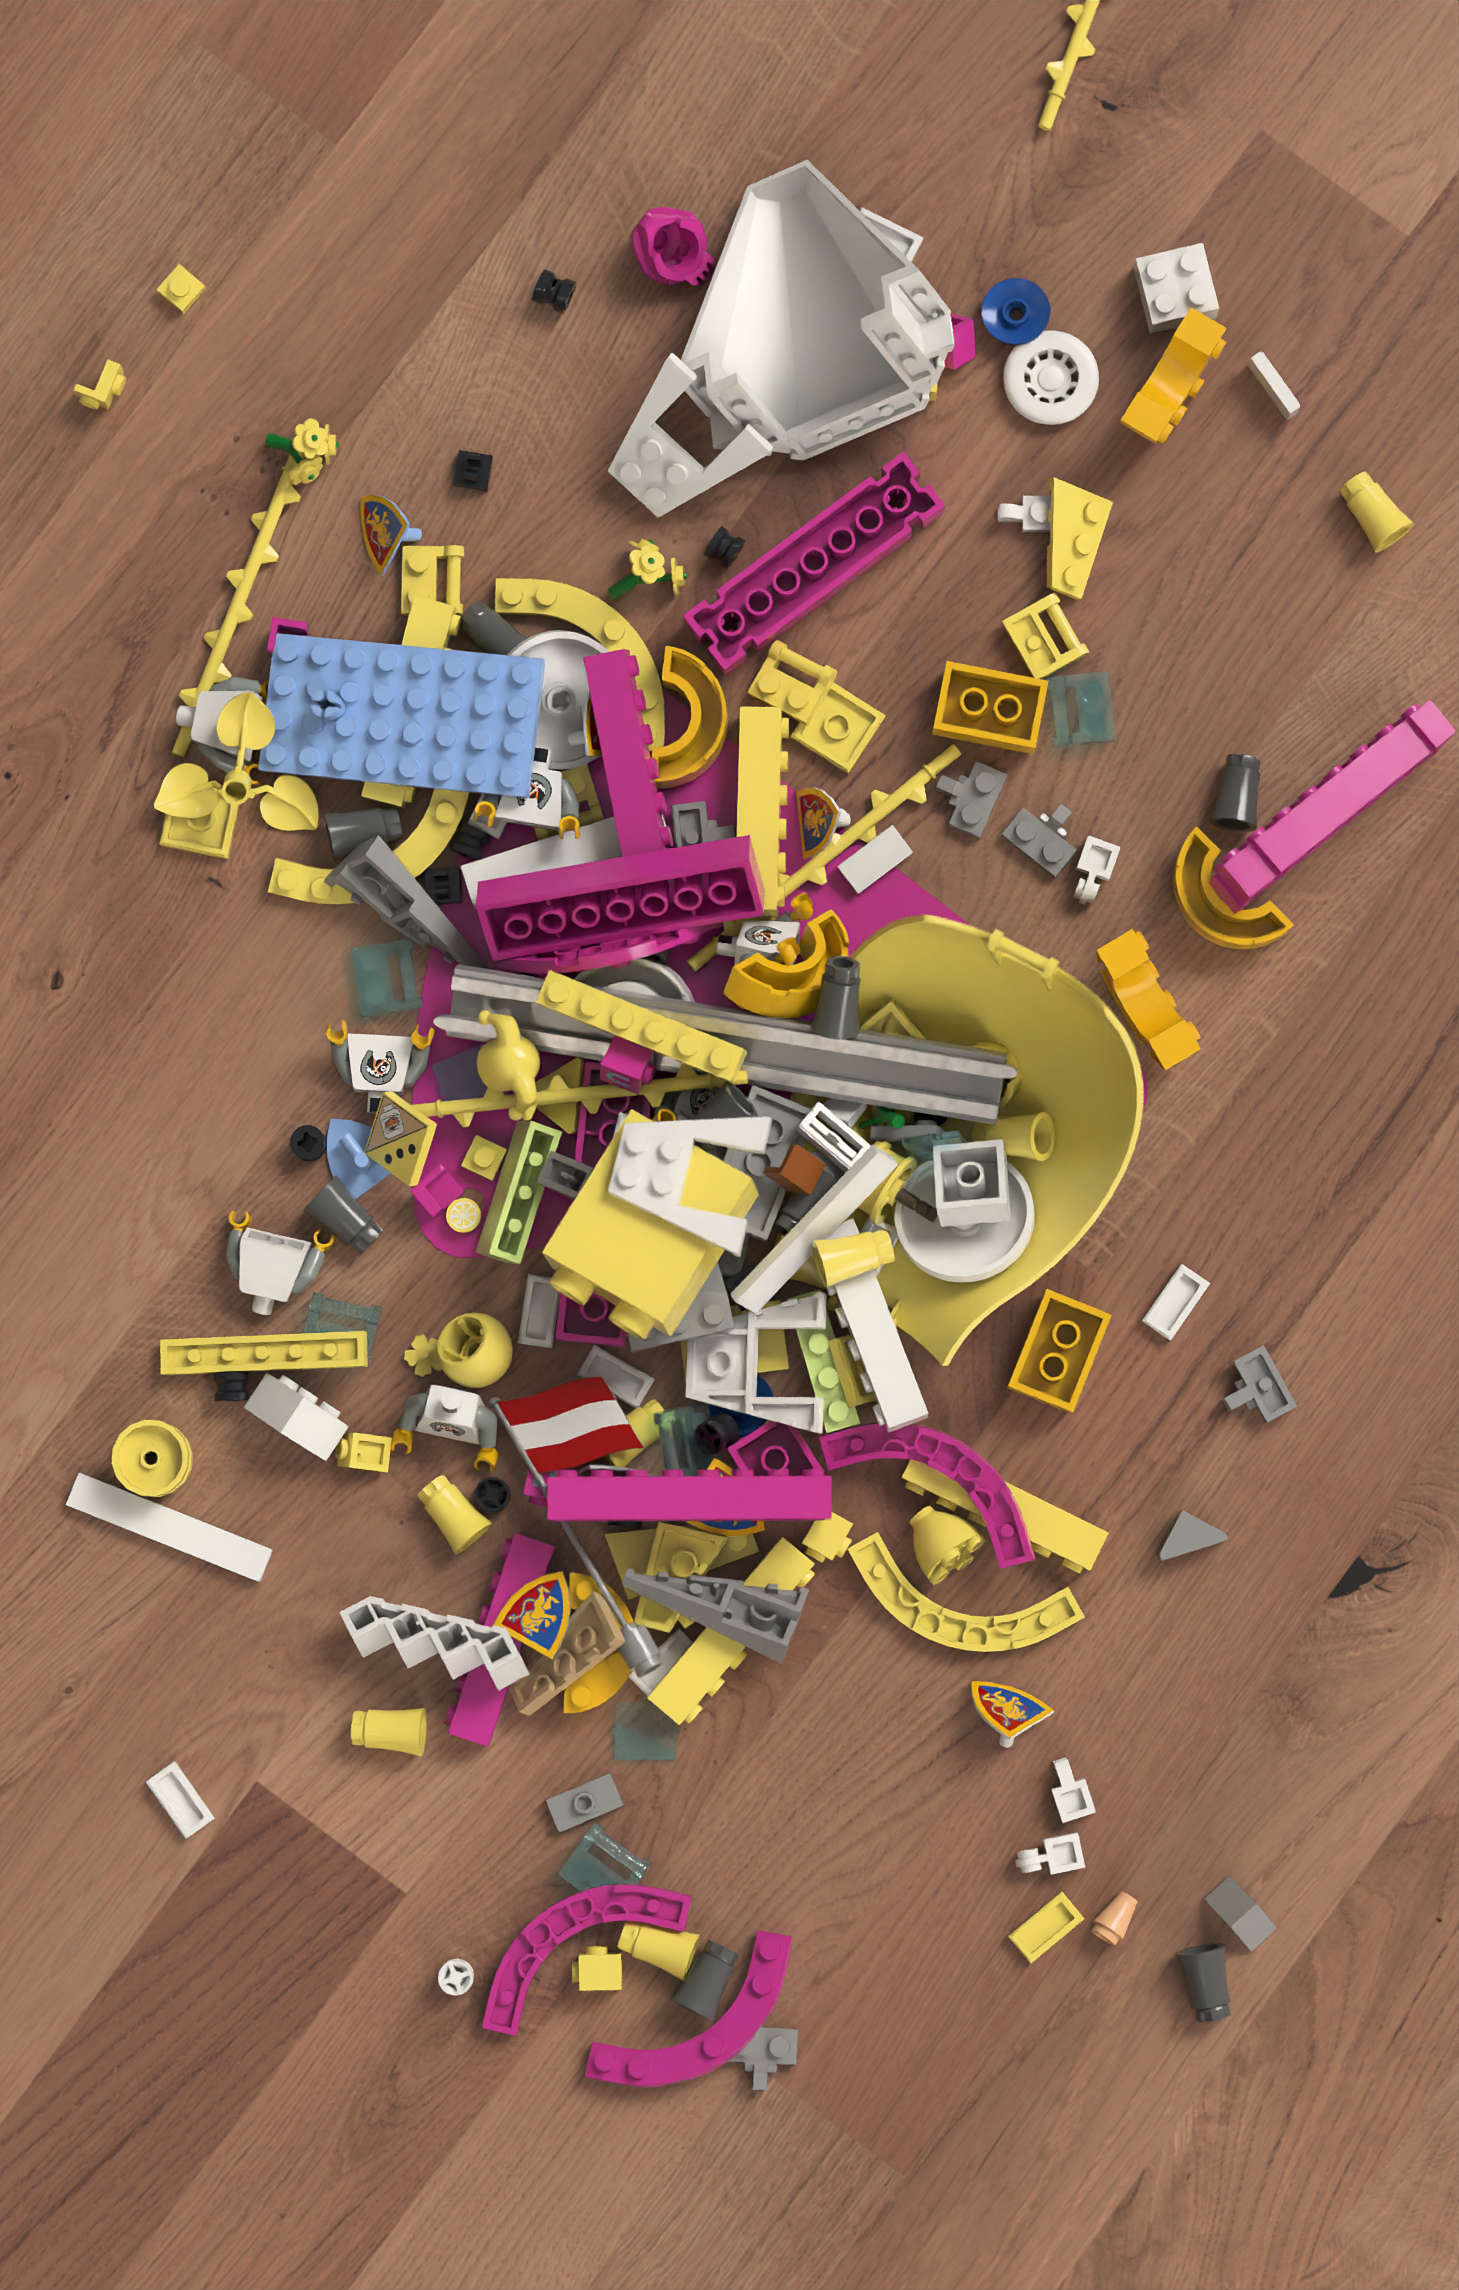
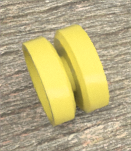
M142 1420L131 1424L118 1436L113 1447L112 1466L117 1479L126 1489L141 1496L162 1497L174 1493L187 1481L192 1470L193 1452L189 1440L178 1428L160 1420ZM155 1452L158 1460L155 1464L151 1465L145 1458L147 1453L153 1454Z

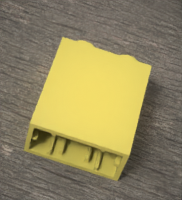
M631 1109L542 1253L550 1266L556 1270L549 1281V1285L564 1296L581 1305H585L594 1292L616 1305L608 1319L629 1334L645 1340L652 1327L671 1337L725 1249L699 1238V1236L683 1228H678L668 1223V1221L652 1213L649 1214L609 1193L608 1190L625 1123L653 1122ZM694 1145L680 1206L744 1219L759 1195L752 1178Z

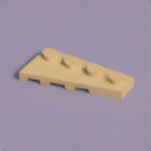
M593 1591L569 1618L568 1629L553 1660L539 1653L527 1666L529 1675L514 1682L508 1688L520 1713L528 1716L533 1714L626 1642L602 1594Z

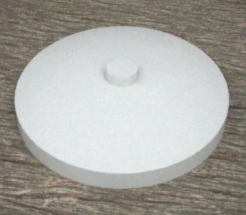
M555 630L533 635L519 643L508 653L509 656L541 658L545 660L535 747L552 751L549 769H571L585 765L598 758L586 755L585 744L572 747L569 744L568 735L583 731L581 705L585 704L589 690L583 657L609 651L597 641L571 631Z
M933 1157L914 1170L906 1181L905 1190L920 1198V1201L923 1200L936 1208ZM1007 1162L1011 1221L941 1227L939 1217L932 1223L916 1213L915 1210H911L896 1201L894 1212L895 1228L902 1249L908 1258L925 1273L950 1282H974L987 1279L1013 1264L1023 1253L1031 1239L1035 1223V1209L1027 1182L1012 1164Z

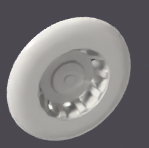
M1052 330L1044 331L1035 340L1026 344L1016 345L1013 348L1004 366L1003 383L1010 403L1022 416L1036 423L1058 425L1074 420L1088 409L1098 390L1099 371L1093 354L1082 341L1068 333ZM1047 354V359L1042 361L1039 359V356ZM1053 354L1062 356V359H1054ZM1069 361L1073 368L1069 369L1066 366V362ZM1030 362L1035 364L1032 370L1027 367ZM1077 375V382H1071V376ZM1024 376L1030 377V383L1024 381ZM1069 389L1074 390L1071 396L1066 394ZM1029 390H1032L1035 396H1032ZM1040 399L1046 400L1048 403L1042 402ZM1062 399L1061 402H1054L1055 400Z

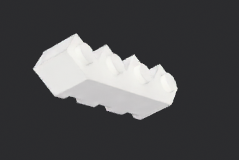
M369 1596L339 1612L363 1658L394 1642L407 1668L437 1653L440 1654L453 1679L485 1664L498 1691L529 1675L507 1629L495 1625L487 1627L475 1624L474 1620L453 1615L445 1617L430 1613L427 1609L402 1604V1606L387 1603L384 1599Z

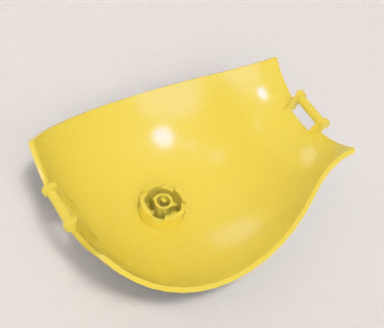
M916 915L893 921L877 930L850 956L860 964L859 1025L892 999L926 1040L1006 1052V1063L1014 1065L1018 1069V1073L1013 1078L1003 1079L998 1116H1024L1045 1112L1052 1118L1055 1127L1054 1149L1047 1160L1039 1161L1026 1157L1006 1155L1007 1162L1012 1164L1027 1182L1035 1209V1223L1031 1239L1023 1253L1013 1264L987 1279L974 1282H950L933 1277L918 1268L905 1254L898 1239L893 1248L895 1261L884 1264L877 1276L886 1304L893 1309L890 1314L895 1327L898 1326L924 1346L942 1366H947L970 1332L996 1308L1026 1289L1055 1266L1077 1244L1105 1208L1121 1181L1135 1149L1143 1111V1080L1135 1047L1125 1028L1112 1011L1092 991L1058 967V960L1052 957L1047 959L1004 937V933L997 929L991 934L945 918L931 915ZM792 1092L791 1095L792 1102L812 1109L818 1101L824 1105L828 1100L827 1097ZM867 1104L866 1109L870 1112L871 1118H874L875 1116L872 1113L873 1105ZM912 1111V1118L905 1122V1126L916 1125L913 1118L915 1113ZM816 1115L815 1118L830 1131L837 1134L849 1147L853 1146L826 1122L820 1121L819 1116ZM948 1117L947 1121L939 1126L949 1132L948 1144L973 1142L972 1132L975 1121ZM808 1140L805 1141L803 1149L806 1151L818 1150ZM930 1146L931 1152H917L910 1147H892L893 1152L905 1159L909 1156L917 1160L916 1169L927 1160L933 1158V1146ZM786 1190V1193L782 1201V1205L785 1203V1201L790 1195V1192L788 1190ZM857 1207L846 1220L854 1218L860 1233L869 1214ZM894 1208L884 1221L895 1227ZM779 1232L777 1234L775 1246L784 1238V1236ZM813 1254L790 1277L792 1280L827 1290L820 1278ZM835 1294L829 1298L826 1309L835 1312V1309L840 1307Z

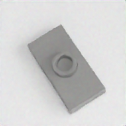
M611 1773L546 1800L559 1833L624 1806Z

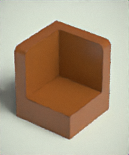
M792 1144L781 1166H766L763 1174L790 1193L811 1195L826 1164L801 1146Z

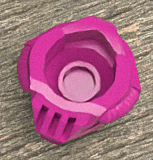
M669 207L651 208L643 215L630 234L631 248L642 275L648 276V279L656 283L675 285L677 282L683 281L693 286H703L714 272V258L706 252L708 248L706 231L702 227L700 220H697V217L692 212Z

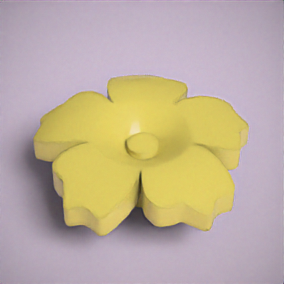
M424 1334L415 1336L414 1341L411 1343L415 1350H406L404 1352V1360L410 1366L416 1365L415 1374L421 1377L431 1374L432 1368L437 1371L442 1370L437 1357L438 1340L431 1338L428 1343Z

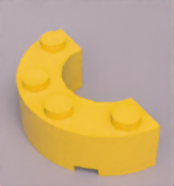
M1191 307L1174 333L1153 373L1141 391L1136 394L1121 418L1120 424L1155 445L1158 442L1164 445L1174 429L1171 423L1178 426L1188 409L1183 406L1189 395L1195 398L1203 386L1205 380L1200 378L1209 360L1211 357L1217 360L1227 342L1222 337L1226 327Z
M671 646L665 647L661 680L665 688L677 691L688 701L691 707V720L687 731L678 741L668 746L653 747L652 758H656L660 777L655 779L657 789L677 787L703 774L720 754L728 731L727 705L717 678L699 658L685 650Z
M1196 826L1185 840L1177 856L1173 872L1175 899L1187 923L1208 941L1231 949L1259 948L1275 942L1288 933L1294 924L1270 900L1259 908L1242 909L1237 914H1234L1227 904L1219 898L1209 884V881L1211 880L1213 862L1221 850Z
M832 909L806 924L800 939V955L804 962L795 965L779 964L768 960L757 952L733 966L723 993L735 1002L738 1007L767 1017L789 1019L814 1013L817 1008L822 974L825 972L827 959L835 956L848 957L850 942L843 923Z
M1130 929L1095 950V959L1097 963L1103 962L1106 967L1100 971L1130 1028L1141 1044L1146 1042L1153 1051L1149 1054L1162 1069L1167 1070L1201 1050L1197 1043V1040L1201 1039L1194 1024L1191 1021L1186 1023L1175 1011L1174 1008L1177 1006L1167 989L1162 991L1156 979L1160 976L1146 953L1149 945L1140 931L1134 932L1133 929Z
M570 1572L569 1595L570 1607L577 1610L593 1591L602 1594L591 1576ZM604 1583L627 1624L633 1623L634 1618L627 1604L616 1591ZM613 1614L619 1629H622L615 1615ZM618 1649L565 1688L564 1713L582 1712L599 1706L622 1688L631 1671Z

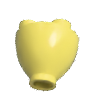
M927 1506L919 1511L909 1522L913 1527V1546L916 1559L922 1571L933 1585L944 1580L949 1571L954 1567L960 1571L969 1565L974 1559L971 1553L980 1548L986 1541L976 1528L966 1520L953 1514L935 1511L931 1506Z

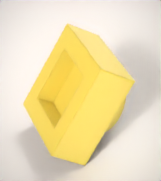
M178 264L157 288V292L184 314L206 288L205 285Z
M476 1135L461 1166L490 1181H494L508 1150Z

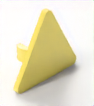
M575 1058L535 1083L536 1092L547 1091L553 1076L558 1075L561 1076L568 1088L582 1087L584 1061L580 1058ZM580 1101L537 1106L539 1111L567 1133H576Z

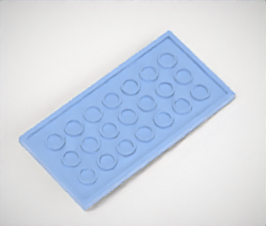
M277 633L274 652H272L266 706L271 711L275 720V733L271 742L260 751L258 770L271 773L529 798L545 660L541 658Z

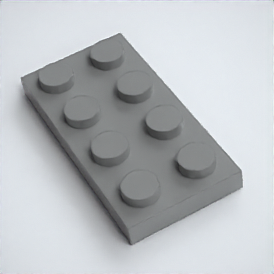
M752 1085L746 1097L757 1110L759 1117H771L772 1119L765 1153L763 1155L727 1147L722 1161L752 1178L759 1195L744 1218L748 1222L745 1234L765 1242L771 1232L786 1189L764 1175L763 1171L766 1166L780 1167L792 1144H797L803 1148L806 1139L795 1129L811 1109Z

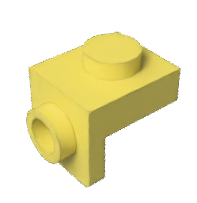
M107 360L95 391L79 384L75 385L73 391L80 398V404L94 410H98L99 406L109 409L114 395L119 396L121 394L126 377L123 376L124 371L120 364Z

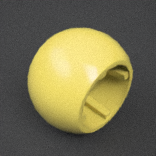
M476 1312L466 1313L451 1320L441 1332L437 1345V1357L441 1369L450 1380L462 1387L483 1388L498 1381L509 1368L513 1354V1345L509 1332L501 1322L488 1314Z

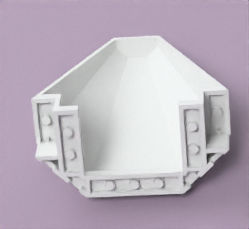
M805 160L747 186L681 361L697 375L685 392L707 417H710L714 449L723 450L749 423L774 447L772 451L789 453L790 459L804 461L926 408L930 400L929 393L932 386L937 385L945 367V358L948 352H952L955 346L950 315L952 311L920 270L813 164Z

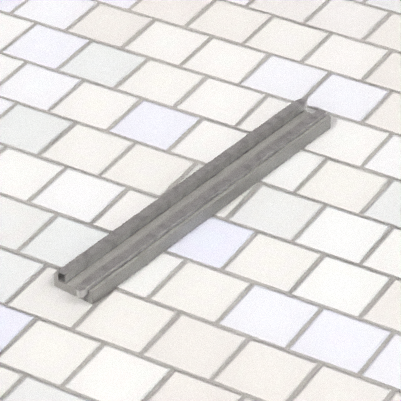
M460 964L455 967L452 977L451 990H453L450 1015L442 1014L433 1020L437 1027L447 1030L446 1036L489 1042L497 1038V1031L491 1024H480L478 1021L480 1011L488 1010L491 1014L509 1015L516 1020L520 1035L529 1039L535 1045L537 1051L599 1061L603 1060L614 1038L612 1034L537 1004V998L546 978ZM590 986L745 1049L747 1055L740 1071H747V1085L996 1125L1003 1079L1013 1078L1018 1073V1069L1014 1065L1006 1063V1052L860 1029L857 1036L850 1039H830L815 1033L811 1029L812 1021L772 1018L751 1011ZM653 1051V1065L657 1066L656 1070L678 1073L681 1062ZM693 1068L697 1075L707 1074L701 1070Z

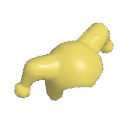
M488 1010L480 1011L478 1021L481 1025L491 1024L497 1031V1038L481 1047L477 1057L478 1074L482 1082L489 1089L496 1092L513 1091L515 1093L517 1103L516 1106L509 1109V1117L514 1121H518L523 1117V1112L536 1102L537 1094L534 1079L540 1067L539 1053L529 1039L520 1035L517 1022L512 1016L491 1014Z

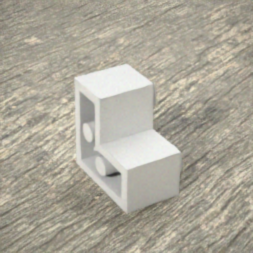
M266 1373L244 1408L286 1437L327 1461L349 1427L338 1419L341 1412L324 1401L319 1407L315 1404L318 1398L302 1387L296 1392L300 1385L283 1374L278 1380Z

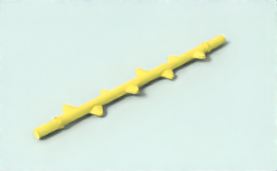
M1085 0L1084 4L1068 6L1066 13L1076 23L1063 60L1049 62L1045 68L1053 78L1054 84L1047 93L1049 97L1038 123V127L1043 130L1050 131L1061 101L1065 100L1064 93L1078 57L1092 56L1095 52L1086 35L1100 0Z
M298 452L303 459V452ZM289 455L286 465L282 466L281 470L283 472L268 510L253 514L251 517V521L259 529V533L245 568L228 571L226 577L236 588L221 629L207 632L204 635V639L212 648L198 687L181 690L179 694L189 707H196L200 692L209 691L214 683L222 682L232 676L222 664L237 624L253 619L254 615L245 603L260 565L277 562L279 558L269 543L283 507L286 504L299 502L301 498L300 494L292 486L293 483L288 476L290 471L298 466L291 455ZM181 727L171 752L172 754L182 758L185 757L191 742V727Z
M954 744L949 746L929 764H924L918 773L891 795L878 790L872 791L870 794L873 809L842 835L834 833L826 848L793 875L788 876L779 873V886H785V898L807 880L823 886L827 882L824 866L857 839L867 843L876 837L875 825L906 799L920 804L926 802L924 785L931 779H936V775L961 755L958 748ZM751 917L723 922L724 931L719 935L738 937L743 922L747 920L775 921L777 917ZM719 935L717 937L713 936L711 942L687 960V963L695 972L717 955Z
M682 1063L676 1077L652 1080L650 1085H643L639 1095H645L652 1107L656 1108L660 1107L666 1092L703 1088L713 1090L714 1087H721L725 1080L708 1073L697 1075L691 1066ZM746 1070L739 1072L733 1085L748 1084ZM560 1075L553 1076L548 1090L536 1092V1102L523 1112L522 1118L524 1121H530L539 1105L578 1101L584 1104L590 1114H596L603 1099L636 1096L637 1094L613 1084L568 1088ZM487 1088L484 1097L443 1102L440 1099L433 1103L414 1104L411 1106L426 1117L438 1116L443 1118V1115L453 1114L462 1127H469L475 1112L510 1109L516 1106L517 1098L515 1094L505 1095L504 1092H496Z

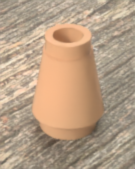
M1120 1891L1093 1921L1095 1926L1091 1930L1092 1933L1108 1944L1116 1946L1119 1940L1124 1939L1138 1901L1129 1894Z

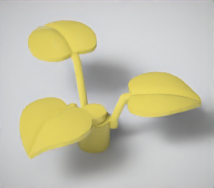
M251 692L241 693L228 701L221 710L217 720L216 729L220 742L229 747L239 746L236 768L226 774L223 785L215 780L209 782L208 774L201 766L191 763L179 764L173 767L165 776L154 803L155 809L165 814L183 818H198L212 812L218 804V795L213 787L218 790V793L228 803L233 805L244 803L248 797L254 798L257 794L268 792L261 799L260 812L262 818L270 826L285 831L316 830L319 821V809L315 794L308 783L300 777L284 774L276 779L273 788L269 785L251 788V778L248 773L242 770L245 747L252 750L262 749L271 742L275 733V720L271 711Z

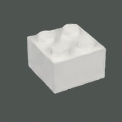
M1203 243L1136 258L1133 269L1150 334L1179 327L1191 307L1210 319L1217 317L1219 305Z
M1003 1139L933 1146L936 1208L941 1227L1011 1221L1007 1156Z

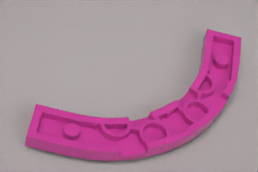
M721 922L692 928H682L674 931L600 943V946H592L583 950L581 947H574L497 960L495 963L498 971H508L522 975L534 973L540 978H545L549 970L556 973H565L610 966L612 969H619L630 965L632 960L659 953L682 943L690 944L697 942L701 939L703 933L718 929L724 924Z
M877 1422L850 1427L819 1437L828 1471L861 1461L879 1458L916 1460L940 1471L959 1483L969 1493V1497L979 1509L990 1533L1000 1569L1035 1559L1024 1518L1011 1490L991 1464L962 1441L942 1431L917 1424H910L888 1433L886 1426H879Z
M613 1884L586 1889L553 1904L523 1929L503 1957L491 1987L482 2028L513 2036L518 2034L525 1999L536 1971L548 1954L568 1937L589 1926L612 1921H639L684 1931L693 1895L642 1884Z
M757 1930L750 1967L739 1995L729 2010L704 2033L682 2044L655 2050H636L592 2042L585 2077L625 2086L662 2087L667 2084L696 2079L727 2063L754 2039L756 2032L765 2022L767 2016L772 2013L785 1980L793 1938L791 1936Z

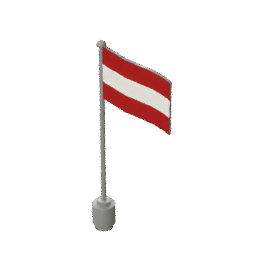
M603 1377L573 1380L534 1396L507 1401L493 1397L489 1400V1408L493 1407L546 1499L547 1485L541 1476L542 1473L575 1468L618 1451L644 1448ZM560 1522L622 1627L620 1631L626 1642L617 1649L631 1672L635 1671L638 1677L645 1676L654 1671L663 1663L659 1658L661 1652L645 1625L637 1627L635 1622L627 1624L569 1522Z

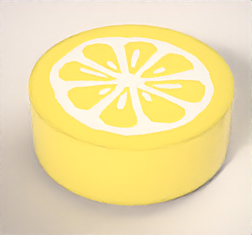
M456 1199L447 1209V1222L456 1232H472L481 1222V1210L471 1199Z

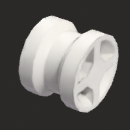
M451 1959L439 1970V1985L447 1994L461 1995L468 1991L473 1984L474 1970L465 1960Z

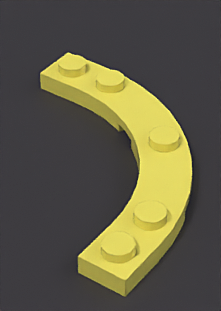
M496 578L495 611L499 615H534L558 619L583 629L609 652L621 649L630 650L631 656H636L639 666V676H635L637 690L642 689L646 701V710H642L644 724L650 725L653 737V744L648 745L649 751L652 753L653 747L665 746V701L657 668L641 637L623 616L598 597L564 583L539 579Z
M434 789L428 809L418 827L405 842L392 851L414 878L420 875L437 859L455 834L463 817L470 792ZM281 858L275 859L268 889L269 893L319 904L355 903L350 900L352 893L338 884L331 888L324 882L327 875L334 869L309 866Z
M878 1532L847 1549L870 1590L886 1610L914 1632L949 1647L980 1652L1021 1648L1042 1641L1085 1618L1069 1587L1060 1590L1027 1609L1012 1614L982 1617L957 1613L932 1602L909 1583L897 1567Z

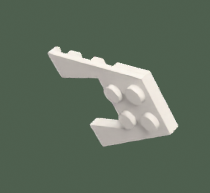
M673 353L668 356L608 469V472L658 518L765 457L774 448L748 423L704 468L657 425L655 421L697 377Z
M771 1117L625 1123L608 1191L611 1195L649 1214L652 1213L668 1221V1223L678 1228H683L699 1236V1238L740 1257L748 1224L747 1220L680 1206L695 1141L764 1155L772 1119Z
M819 1292L810 1297L782 1302L780 1305L765 1309L761 1308L757 1313L748 1311L746 1314L732 1317L735 1326L733 1330L687 1340L685 1397L822 1434L823 1398L756 1397L759 1329H826L827 1294Z

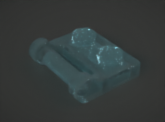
M1109 671L1054 676L1046 679L1049 681L1047 689L1051 690L1055 735L1052 736L1053 747L1060 748L1115 741ZM1075 687L1078 733H1069L1065 688Z
M412 939L351 948L362 1018L423 1008L422 997L418 996L411 954V951L414 950ZM398 954L404 999L402 1000L394 999L388 955Z
M314 1292L304 1333L362 1331L319 1321L321 1311L367 1321L365 1332H367L369 1367L382 1307L371 1305L369 1308L324 1298V1294Z
M698 1402L653 1413L654 1423L659 1426L665 1470H683V1476H697V1470H707L714 1457H717L716 1455L706 1454L699 1448L695 1439V1429L699 1424L710 1419L708 1404ZM672 1422H674L681 1467L678 1464Z
M595 1822L558 1875L580 1891L603 1885L637 1884L652 1863L644 1857L640 1860L603 1833V1828ZM595 1843L633 1871L626 1880L589 1853L588 1849Z

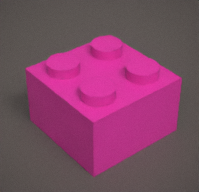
M774 1421L766 1423L727 1448L738 1468L753 1470L754 1476H768L769 1469H788L789 1476H803V1469H822L798 1429Z

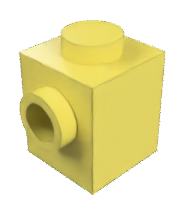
M833 1512L831 1521H814L802 1544L807 1546L805 1553L821 1563L824 1562L825 1558L832 1561L835 1555L842 1558L852 1541L846 1536L853 1524Z
M607 1946L586 1947V1953L579 1954V1961H572V1982L579 1983V1991L622 1990V1952L607 1953Z

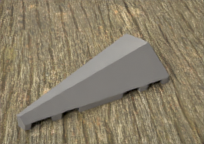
M379 835L359 844L324 880L331 888L338 884L352 893L350 900L359 905L362 901L369 904L380 914L379 919L423 947L429 943L443 952V960L447 963L452 964L454 961H457L461 965L488 969L487 965Z
M628 1568L622 1586L781 1664L793 1638L810 1590L804 1587H799L797 1591L778 1589L777 1584H767L765 1588L744 1586V1581L695 1575H690L688 1579L668 1577L667 1572H658L656 1576L634 1574V1569Z

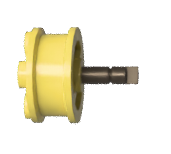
M878 1140L874 1145L891 1155L898 1165L858 1208L871 1215L870 1221L878 1225L888 1217L895 1208L896 1201L933 1223L938 1217L937 1209L923 1200L920 1201V1198L905 1190L906 1181L916 1169L917 1160L912 1156L906 1159L892 1151V1144L887 1141L881 1142Z

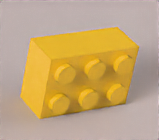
M947 661L932 735L1034 755L1049 681Z
M1046 1289L1006 1388L1070 1414L1073 1413L1112 1315Z

